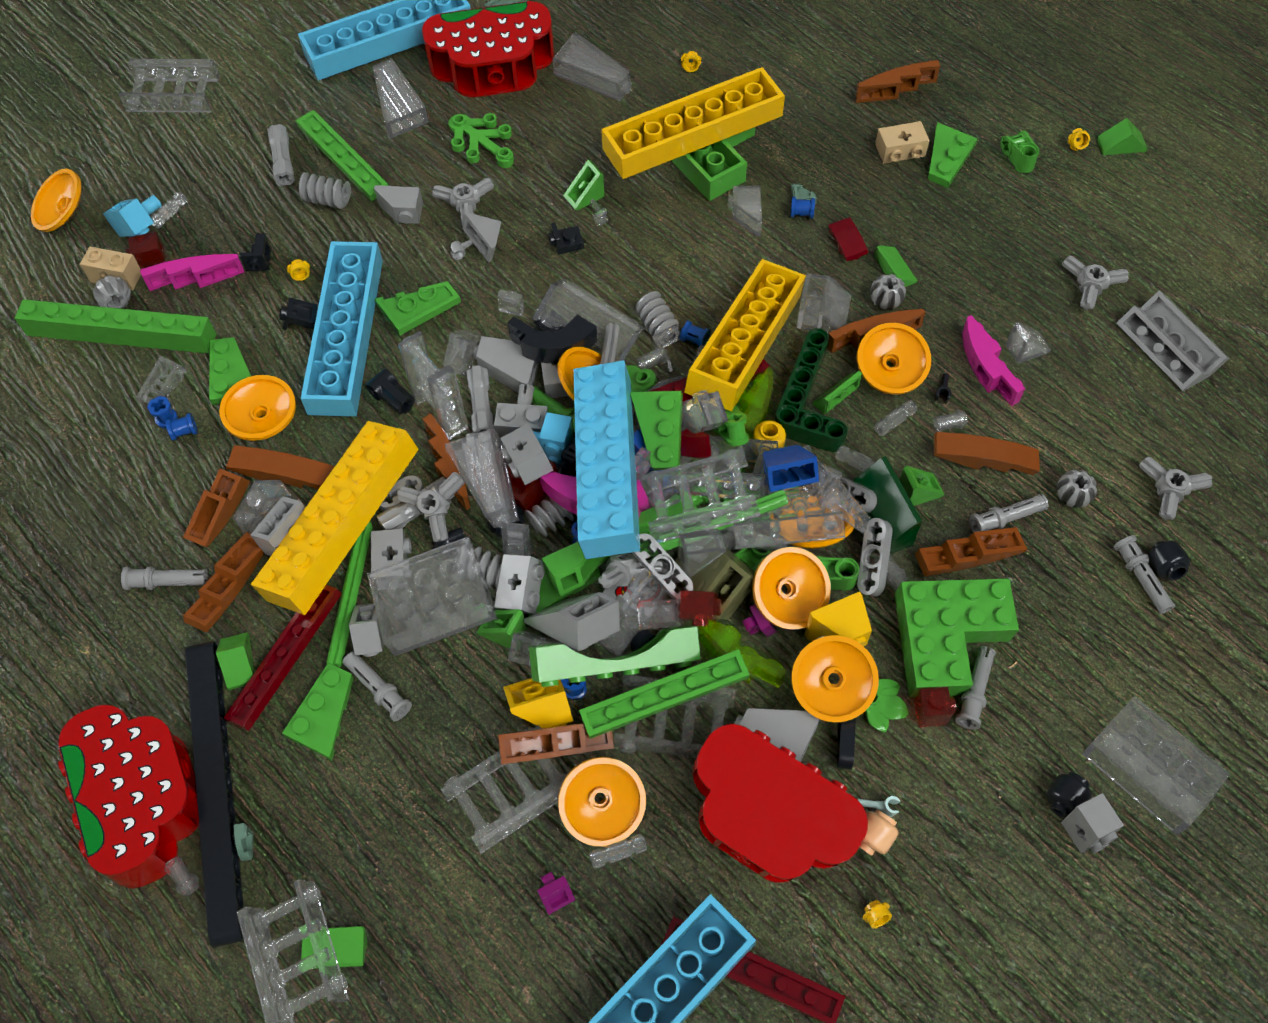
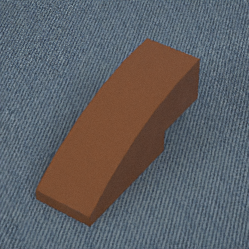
M219 468L210 491H203L183 538L208 547L235 512L250 481Z

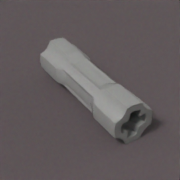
M271 125L267 131L271 145L274 179L277 185H291L295 178L290 159L288 132L284 125Z
M481 365L472 366L471 369L467 370L468 389L471 393L473 409L471 416L473 433L492 432L494 435V419L490 411L488 394L490 389L488 369Z
M441 477L425 488L431 490L434 486L439 487L446 479ZM432 501V506H435L436 501ZM402 502L378 514L376 518L383 530L401 529L409 521L423 514V512L418 511L414 505Z

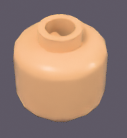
M876 809L875 813L868 811L866 812L868 829L859 848L873 856L875 851L879 854H886L899 835V831L895 827L897 822Z

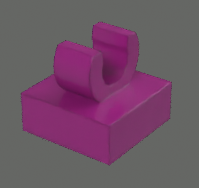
M756 604L750 606L754 616L742 621L746 631L753 635L761 630L767 637L777 633L774 625L763 617Z
M549 872L540 877L544 887L538 889L537 892L548 915L575 901L565 876L555 880L552 872Z

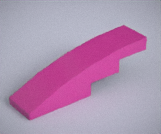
M237 254L187 257L163 262L140 270L150 291L172 284L176 290L195 282L198 283L200 288L245 272Z

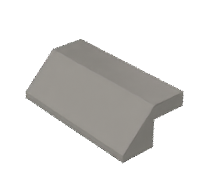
M1160 290L1141 308L1134 305L1117 322L1125 333L1182 391H1186L1208 378L1230 359Z

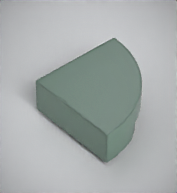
M791 184L792 196H796V199L805 200L815 198L816 205L817 197L813 191L810 192L800 184Z
M245 823L234 824V838L238 856L241 861L252 860L253 831Z

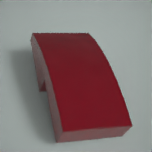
M850 217L828 225L829 232L837 242L838 250L846 262L869 254L860 232Z
M690 426L683 432L681 431L680 455L709 458L711 456L709 434Z

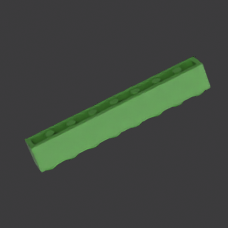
M23 299L14 318L26 336L210 354V340H215L216 332L208 317Z

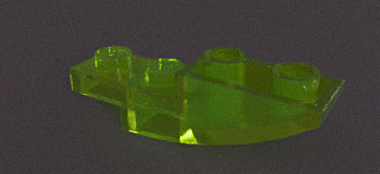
M770 367L763 374L759 373L756 376L752 388L749 391L745 390L739 400L741 404L740 411L747 416L745 430L749 435L747 444L750 446L752 445L755 427L762 421H766L769 412L773 388V369ZM720 437V454L729 459L738 446L728 445Z
M693 609L690 625L697 626L699 641L713 658L739 649L750 674L748 679L743 680L744 682L750 684L753 677L756 676L780 688L786 673V669L783 668L781 663L774 659L767 660L758 655L757 651L749 646L742 647V634L735 627L728 624L723 625L715 621L710 614L706 612L699 613Z

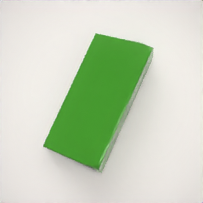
M876 246L874 257L886 275L894 274L897 278H901L905 287L917 283V279L895 247Z
M857 371L844 376L815 399L812 404L823 414L828 413L859 388L862 372Z
M363 926L304 930L301 969L363 966L367 947L365 928Z

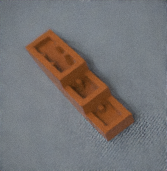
M939 60L898 67L860 82L857 86L855 102L863 103L898 99L899 92L917 91L919 84L936 83L940 69Z
M923 309L895 311L849 323L829 332L827 349L832 354L852 344L858 350L863 337L872 328L885 323H901L916 330L922 326L926 312Z
M430 413L422 419L425 430L431 437L428 442L432 455L437 459L434 465L438 477L447 479L453 472H457L464 478L455 450L444 430ZM464 483L454 495L467 511L471 506L466 483Z
M936 432L934 434V456L976 470L983 466L1004 473L1010 469H1015L1033 476L1040 471L1039 449L985 436Z
M234 445L226 465L227 470L274 485L279 481L301 489L303 485L319 489L335 467L288 453Z
M1017 527L973 532L968 538L946 540L942 546L919 548L915 552V556L924 577L999 561L1024 553L1027 547Z
M246 532L214 565L215 574L198 590L200 598L183 615L184 623L207 633L241 591L264 554L250 533Z
M584 723L498 735L501 765L614 748L612 731L589 739Z

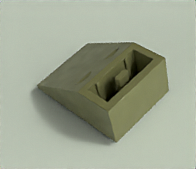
M711 535L689 542L675 560L677 565L693 583L691 595L717 619H730L752 590L755 571Z

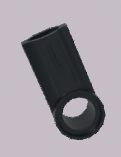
M383 369L365 384L369 393L376 400H383L399 415L408 413L415 403L414 397L399 385L394 375L387 369Z

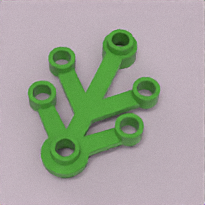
M488 113L483 118L470 119L467 115L456 114L449 120V127L455 133L454 138L451 140L452 149L455 152H461L465 149L463 135L466 133L470 136L469 149L466 151L469 163H477L480 160L478 146L481 144L496 156V162L499 167L509 168L514 164L513 152L507 147L500 148L488 138L509 139L512 136L511 126L502 124L498 129L476 130L473 127L485 126L487 128H494L497 125L496 115Z

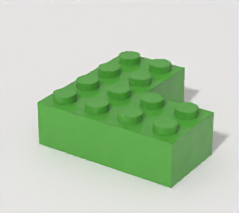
M756 127L671 161L711 201L746 182L747 162L733 147L753 137Z
M1010 579L906 581L900 583L894 594L909 698L962 696L965 691H968L973 686L966 643L1009 642L1019 631Z

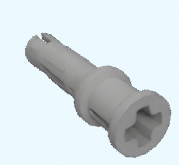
M1039 494L1007 507H992L986 513L980 515L972 514L969 517V524L972 532L1003 529L1006 523L1047 510L1049 503L1044 494Z
M1131 535L1120 540L1113 546L1114 550L1119 551L1125 560L1126 569L1134 572L1157 608L1158 613L1164 614L1172 610L1176 605L1172 602L1161 582L1148 564L1149 557L1147 554H1143L1137 545L1136 536Z
M130 566L122 569L121 584L124 590H130L131 588L153 590L157 586H203L207 582L205 580H208L207 569L157 570L153 566H148L146 569H131Z
M986 646L978 648L971 676L973 686L962 694L961 702L963 704L961 711L955 718V722L959 726L970 730L980 728V714L982 708H985L987 703L984 693L996 652L990 648L989 653L985 657Z
M354 651L345 656L343 665L374 695L375 703L378 706H383L390 713L389 717L393 721H398L407 715L412 707V703L407 699L404 700L396 692L397 688L393 684L386 683L359 655L355 656Z

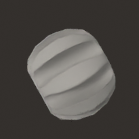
M884 274L877 277L870 288L872 302L883 310L887 308L892 310L898 307L906 295L904 282L894 274Z
M108 275L96 282V286L93 288V295L100 307L120 309L127 306L131 298V291L128 284L122 278Z
M1073 469L1067 471L1059 478L1057 495L1061 501L1066 502L1067 506L1082 508L1095 499L1097 482L1093 476L1087 474V471L1081 470L1079 472Z

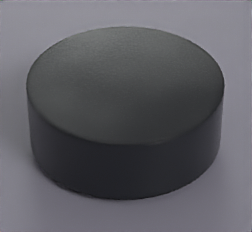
M649 630L638 632L631 641V651L633 652L641 648L656 635Z

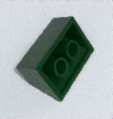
M885 456L857 476L853 482L872 490L876 494L877 504L875 508L868 513L861 512V519L865 526L872 518H880L891 524L890 554L914 545L922 520ZM856 495L854 499L862 501L863 504L866 503V499L863 496ZM882 528L875 529V534L882 533ZM874 542L875 545L881 546L880 542Z

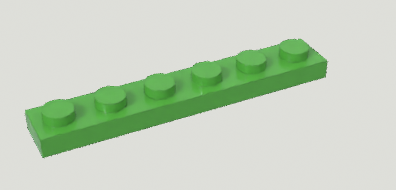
M314 110L296 120L298 128L371 202L377 199L374 191L375 185L389 186Z
M738 649L583 708L579 712L589 739L748 679L750 674Z

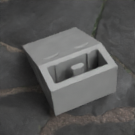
M601 592L569 598L524 618V623L574 650L581 651L620 631L619 601Z

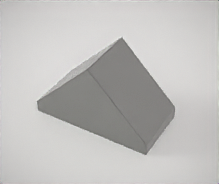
M468 213L465 215L462 229L487 262H491L501 221Z

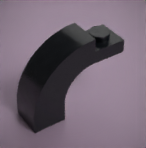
M578 314L565 327L553 332L538 331L514 316L508 322L509 336L517 345L521 344L522 356L540 363H558L560 357L572 347L590 349L598 341L597 326Z

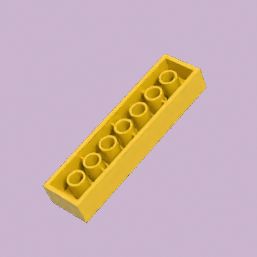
M761 67L601 129L602 149L622 179H625L782 117L785 95L765 69Z
M761 259L689 369L684 393L732 412L798 302L806 275Z
M371 421L366 422L251 583L252 587L267 602L306 615L419 450L406 430Z

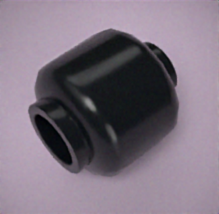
M1160 541L1152 547L1148 555L1149 564L1161 579L1176 581L1184 577L1188 572L1190 558L1178 542Z
M1073 772L1058 775L1046 793V798L1051 804L1050 809L1058 816L1066 818L1078 805L1091 799L1092 793L1089 789L1090 784L1088 781Z

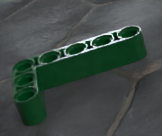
M814 328L807 333L778 406L775 421L783 426L786 438L829 452H839L845 444L848 431L846 424L840 420L805 410L826 355L829 339L828 333L825 330Z

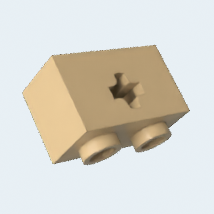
M918 121L878 128L875 145L884 164L925 157L929 138L922 122Z
M89 246L80 263L81 268L92 283H96L99 279H103L108 275H113L114 277L122 278L128 284L130 290H133L141 276V269L133 254Z

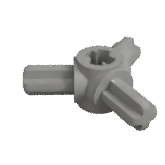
M485 178L474 186L462 183L453 189L435 185L432 196L449 201L451 206L456 207V211L460 213L463 225L465 215L468 213L474 214L476 204L480 202L479 197L492 190L494 184L490 178Z
M1068 256L1062 264L1067 270L1078 277L1076 282L1080 284L1079 289L1083 293L1080 306L1085 311L1095 307L1097 296L1102 293V290L1107 289L1112 284L1127 282L1129 279V273L1126 269L1107 271L1100 265H1089L1086 267L1073 256Z
M1146 457L1139 465L1145 473L1156 481L1154 486L1157 488L1158 496L1162 500L1159 516L1166 521L1175 518L1178 503L1184 499V496L1189 495L1193 490L1206 489L1212 486V476L1207 473L1188 476L1187 473L1178 469H1169L1167 471L1151 457Z
M453 472L439 487L434 486L431 490L424 488L419 491L402 486L397 492L398 500L414 505L418 511L423 512L424 518L429 519L433 541L442 542L448 539L444 516L448 514L451 503L450 498L462 487L465 481L459 473ZM433 500L436 501L435 506H432Z
M625 553L612 555L599 566L606 572L598 578V582L603 585V588L609 589L613 585L620 587L630 586L636 583L637 577L651 575L639 561H636L634 555ZM657 560L654 568L658 574L662 575L663 564L661 560Z

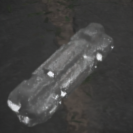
M177 192L172 196L173 200L169 199L157 210L158 214L154 213L151 216L154 227L157 229L165 224L164 220L168 221L180 210L179 207H183L188 202L184 194Z
M907 400L902 404L903 407H897L886 415L885 419L879 420L875 424V431L880 436H884L890 432L889 429H894L905 421L907 416L910 417L916 413L917 405L912 400Z
M841 445L836 452V459L842 462L848 461L849 465L861 471H865L874 464L872 458L857 451L851 452L850 448Z
M639 834L631 837L630 841L625 839L605 846V849L602 851L600 848L589 853L592 866L599 868L604 866L605 862L613 863L630 857L633 852L636 854L647 850V844L644 836Z

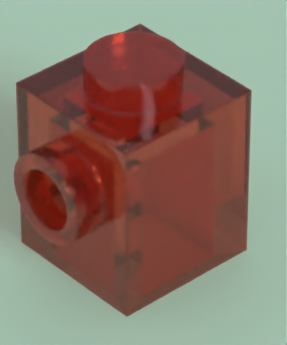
M156 231L128 238L129 248H126L127 254H133L140 269L166 262L164 247Z
M681 590L679 613L681 620L692 621V626L708 627L709 622H716V616H721L722 600L717 599L715 592Z
M948 687L919 689L914 700L919 727L947 725L953 713L956 712L955 699L953 696H950Z

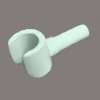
M890 796L884 801L858 799L863 807L881 810V812L889 817L899 813L897 810H891L888 806V803L898 804L900 802L898 797Z

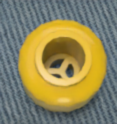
M771 420L762 421L757 424L752 437V447L756 454L763 457L762 453L764 451L783 448L786 439L785 429L781 424Z

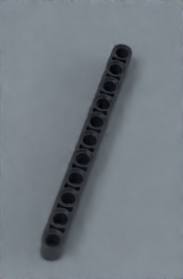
M216 641L188 646L185 649L209 941L213 948L245 941L246 939L240 860L234 838L236 818L227 723L224 719L226 712L223 680L216 655L218 648Z

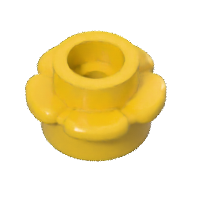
M695 51L684 53L681 57V66L687 72H695L701 64V57Z
M1081 128L1074 129L1068 137V144H1070V148L1074 151L1086 148L1090 142L1089 134Z
M296 259L287 266V272L290 273L292 279L303 281L309 277L310 264L307 261Z
M879 900L869 903L864 908L863 920L869 923L873 929L885 925L892 918V914L889 911L890 905L887 902L882 904Z

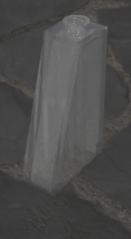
M574 32L553 57L555 76L618 101H621L624 95L628 94L631 90L630 71L578 33Z
M393 59L373 66L383 119L389 139L429 123L425 105Z
M492 428L446 443L445 449L493 528L507 527L512 522L519 521L507 462L501 452V449H503L502 440L495 429Z

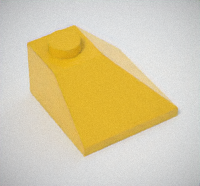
M860 591L810 612L805 631L806 638L814 641L821 636L837 635L851 638L866 646L872 629Z
M532 678L503 687L511 714L541 728L565 726L567 723L573 722L561 680H558L559 685L542 687L541 682L532 681Z

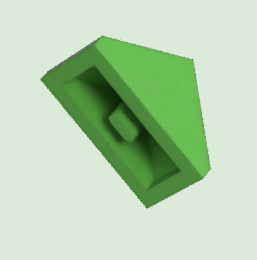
M1127 118L1097 137L1102 155L1147 151L1142 133Z
M589 159L563 195L575 210H580L605 197L603 173Z
M910 466L902 469L899 480L914 506L945 495L933 473Z
M520 609L489 610L476 633L514 651L526 629L523 612Z
M248 632L220 639L216 655L228 690L246 686L255 673Z

